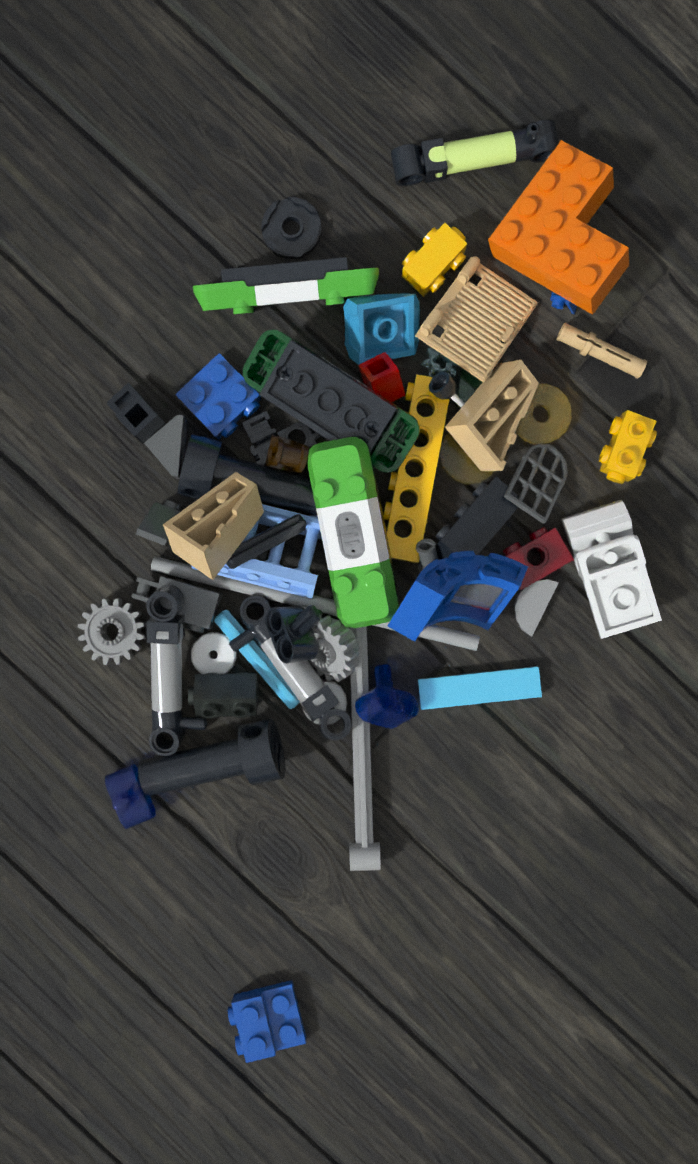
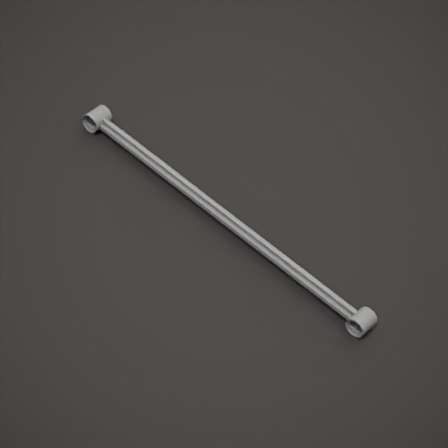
M367 626L350 628L357 639L360 651L357 658L360 663L355 667V671L350 674L355 843H349L350 871L381 870L380 842H374L368 642Z

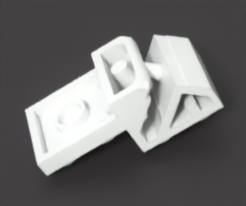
M618 500L562 518L579 576L582 578L600 638H606L662 621L646 570L643 550L638 536L633 535L632 521L624 502Z

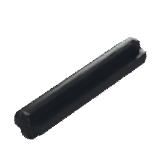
M296 514L242 542L226 562L227 566L230 569H234L305 531L306 521L300 514Z

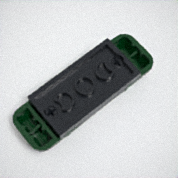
M279 330L264 332L244 364V380L249 386L260 392V396L329 441L347 437L362 439L369 448L372 465L380 471L392 472L398 469L419 437L420 425L412 415Z

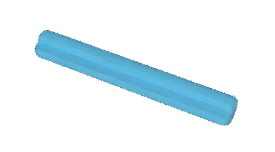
M229 610L222 611L214 619V622L230 641L246 631ZM254 640L239 650L289 709L294 708L300 703L268 656Z

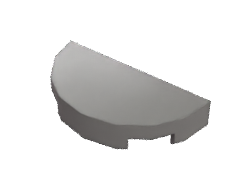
M548 579L538 580L522 589L516 596L514 604L516 621L520 629L530 637L533 636L559 582Z

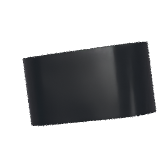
M310 605L305 610L301 606L275 607L268 610L266 626L280 661L287 664L315 659L318 653V643L312 628L320 621L322 616L320 609Z

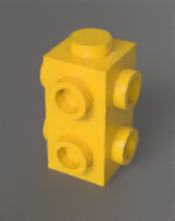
M446 223L438 230L435 227L431 229L422 241L424 246L418 252L412 250L403 260L402 278L423 297L430 290L433 293L436 292L445 281L443 275L450 268L455 271L466 258L464 253L467 243L463 233L456 227L450 228Z
M629 410L622 413L620 417L616 416L609 430V433L613 434L610 444L603 447L599 456V462L602 463L600 472L606 473L608 480L624 484V481L628 482L642 474L646 464V459H643L647 447L650 448L656 438L657 431L653 430L656 420Z

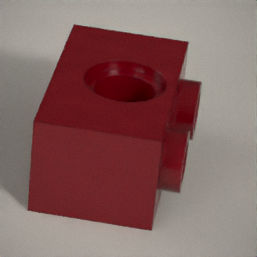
M544 526L529 535L531 541L521 546L519 542H516L502 550L505 557L528 566L522 584L517 591H521L574 560L556 528L547 531ZM531 548L537 549L541 554V561L536 566L531 565L527 560V553Z

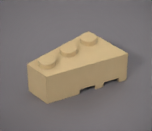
M522 360L499 363L486 381L479 386L445 426L480 471H503L506 464L504 458L509 445L514 444L517 437L515 434L520 419L525 418L539 384Z
M235 472L164 523L163 526L173 553L214 580L264 513L257 484Z

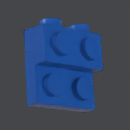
M220 353L175 394L218 440L222 436L225 438L229 437L238 428L236 423L244 415L250 417L260 407L258 402L262 399L259 393L245 382L244 377Z
M292 980L234 994L231 1002L232 1006L228 1007V1018L231 1026L237 1025L239 1036H235L236 1051L238 1055L244 1054L246 1063L276 1056V1051L306 1044L307 1038Z

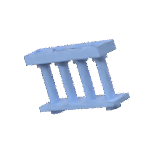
M262 504L264 513L242 542L255 536L258 524L273 527L300 513ZM300 514L307 525L305 531L299 533L306 535L297 568L292 569L279 564L285 544L284 541L270 549L268 560L251 559L234 569H230L225 564L217 575L312 599L318 575L312 574L310 567L317 540H322L318 516Z

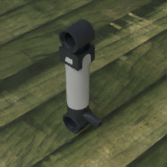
M163 585L149 597L146 605L147 612L151 617L147 621V643H151L152 733L149 737V745L152 751L160 756H170L176 752L185 738V729L205 730L207 728L206 718L182 717V639L185 636V615H177V613L184 605V595L179 588L173 585ZM160 597L169 599L172 609L162 607L159 601ZM162 732L169 733L173 737V741L166 740L162 736Z
M258 595L246 598L240 607V619L248 629L229 642L231 649L237 652L255 639L297 697L312 722L318 718L320 719L319 730L321 735L331 741H338L346 737L352 727L351 719L345 711L334 708L340 702L328 685L324 684L309 661L287 664L280 661L266 626V615L268 610L271 609L268 601ZM251 606H259L263 609L264 615L258 620H252L247 616L246 612ZM336 716L342 720L343 729L340 733L334 734L328 730L327 721L330 717Z

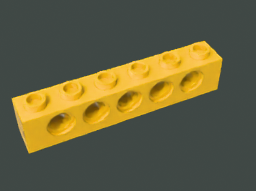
M417 374L414 383L408 382L405 400L411 401L409 414L418 421L420 433L427 437L428 443L424 447L413 445L398 468V472L391 473L388 490H393L394 494L392 502H386L383 515L384 520H388L386 532L391 558L412 563H419L416 544L424 538L449 399L441 400L429 391V383L433 377ZM421 403H427L432 407L433 414L429 417H422L418 414L416 407ZM410 462H416L421 466L422 474L419 477H410L406 473L405 466ZM409 491L416 496L417 502L415 506L407 508L401 504L400 495L403 492ZM399 521H405L411 527V533L406 538L398 537L394 532V526Z

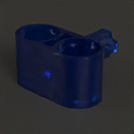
M377 665L375 667L376 688L357 698L355 709L363 721L394 729L418 715V702L412 694L393 688L390 665Z
M135 764L105 776V784L112 800V807L116 810L119 820L125 829L132 828L156 817L151 797L145 795L142 790L138 767Z

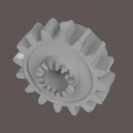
M115 598L113 605H111L109 599H102V607L97 603L91 604L93 613L83 612L82 616L87 622L78 624V628L85 630V634L79 636L78 640H86L87 645L82 650L84 652L92 650L94 652L92 660H98L102 656L103 664L108 665L113 658L117 665L123 663V655L130 660L134 658L132 650L140 651L142 649L139 640L146 639L147 635L141 633V628L147 625L138 619L142 614L141 611H131L132 603L122 606V599ZM111 623L119 629L118 637L115 640L107 635V627Z
M328 615L324 618L320 617V621L312 628L318 643V653L315 659L309 661L311 666L317 669L319 677L325 674L327 681L330 682L332 679H335L339 682L355 671V667L360 663L357 659L360 654L358 642L351 629L344 626L340 620L333 619Z

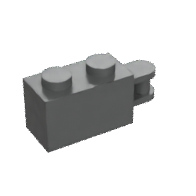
M160 576L159 583L137 577L136 581L139 584L136 593H132V598L147 602L151 586L157 589L163 585L176 586L184 595V605L177 615H185L186 628L201 633L204 632L205 628H213L222 593ZM160 597L159 601L162 607L172 609L170 600Z

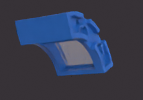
M474 551L454 552L447 558L435 559L420 572L387 626L414 642L427 627L443 621H462L489 630L520 588L528 566L495 553H490L487 557L475 555Z

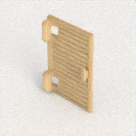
M473 256L467 261L452 285L428 315L415 337L482 382H485L538 302L482 265L480 259ZM474 273L482 278L477 286L469 281ZM437 325L445 329L440 338L432 334Z

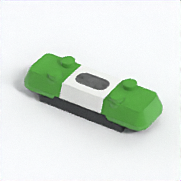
M347 257L221 269L222 283L193 286V293L203 311L233 309V314L254 313L253 306L324 299L326 300V305L344 304V297L365 296L374 293L379 277V268L348 270Z
M347 437L318 443L309 449L307 466L337 616L341 623L348 628L387 623L391 621L399 608L378 485L369 448L358 437Z

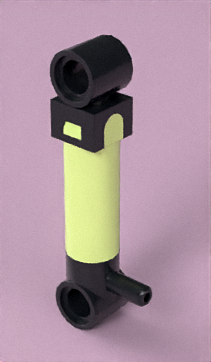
M541 120L532 122L526 128L444 143L443 138L422 141L421 147L417 144L402 145L391 151L396 184L399 186H411L423 180L425 183L445 180L446 175L527 160L534 163L545 162L559 143L555 122L553 120Z

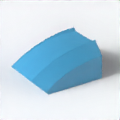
M381 294L347 298L343 309L345 346L350 359L359 365L383 352H386L391 359L416 354L419 339L415 335L420 329V302L416 294Z

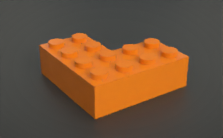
M561 140L488 239L493 257L593 315L629 266V247L587 225L614 188L613 167Z

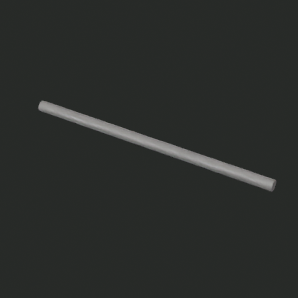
M157 556L153 558L151 563V571L252 596L258 595L264 599L292 606H301L304 609L314 605L322 613L337 616L335 601L316 595H313L312 599L219 575L212 580L199 570L192 569V565ZM389 622L373 625V626H377V627H381V628L393 630V629H391V628H389V627L387 626V625L389 624ZM434 624L427 627L418 636L477 651L480 640L479 635Z

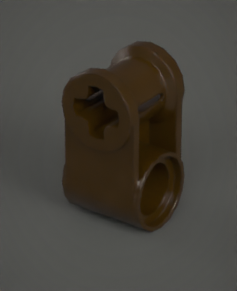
M272 435L265 465L285 471L301 473L307 463L309 448L307 445L298 443V441Z

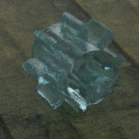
M428 348L426 353L431 359H426L422 362V366L429 367L430 369L428 377H432L440 372H447L451 377H455L456 371L452 366H457V364L438 351ZM438 357H443V361L448 362L444 369L440 368L439 363H435Z

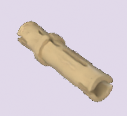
M567 322L562 325L556 338L557 341L580 350L579 354L583 356L588 354L637 379L642 375L647 365L646 360H642L596 338V334L593 332L588 334L569 325Z

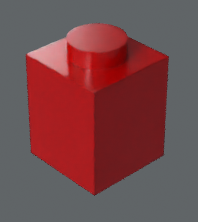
M386 352L358 365L364 385L385 399L393 402L406 395L399 370Z

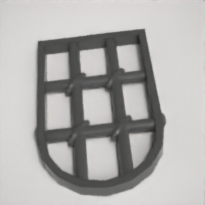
M537 444L529 448L522 456V460L504 497L541 523H545L566 481L568 469L563 455L555 447L548 444ZM542 449L537 461L529 456L533 450ZM546 451L551 452L556 457L550 470L542 465ZM526 460L533 464V469L527 481L519 476ZM558 463L561 465V478L555 472ZM538 469L546 473V479L541 490L532 485V480ZM551 478L559 482L552 498L546 494ZM517 480L524 487L518 499L510 494ZM528 489L537 493V498L532 508L522 502ZM542 498L550 502L544 516L536 512Z

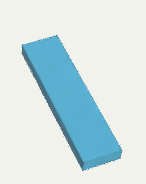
M538 666L417 679L421 710L542 697Z

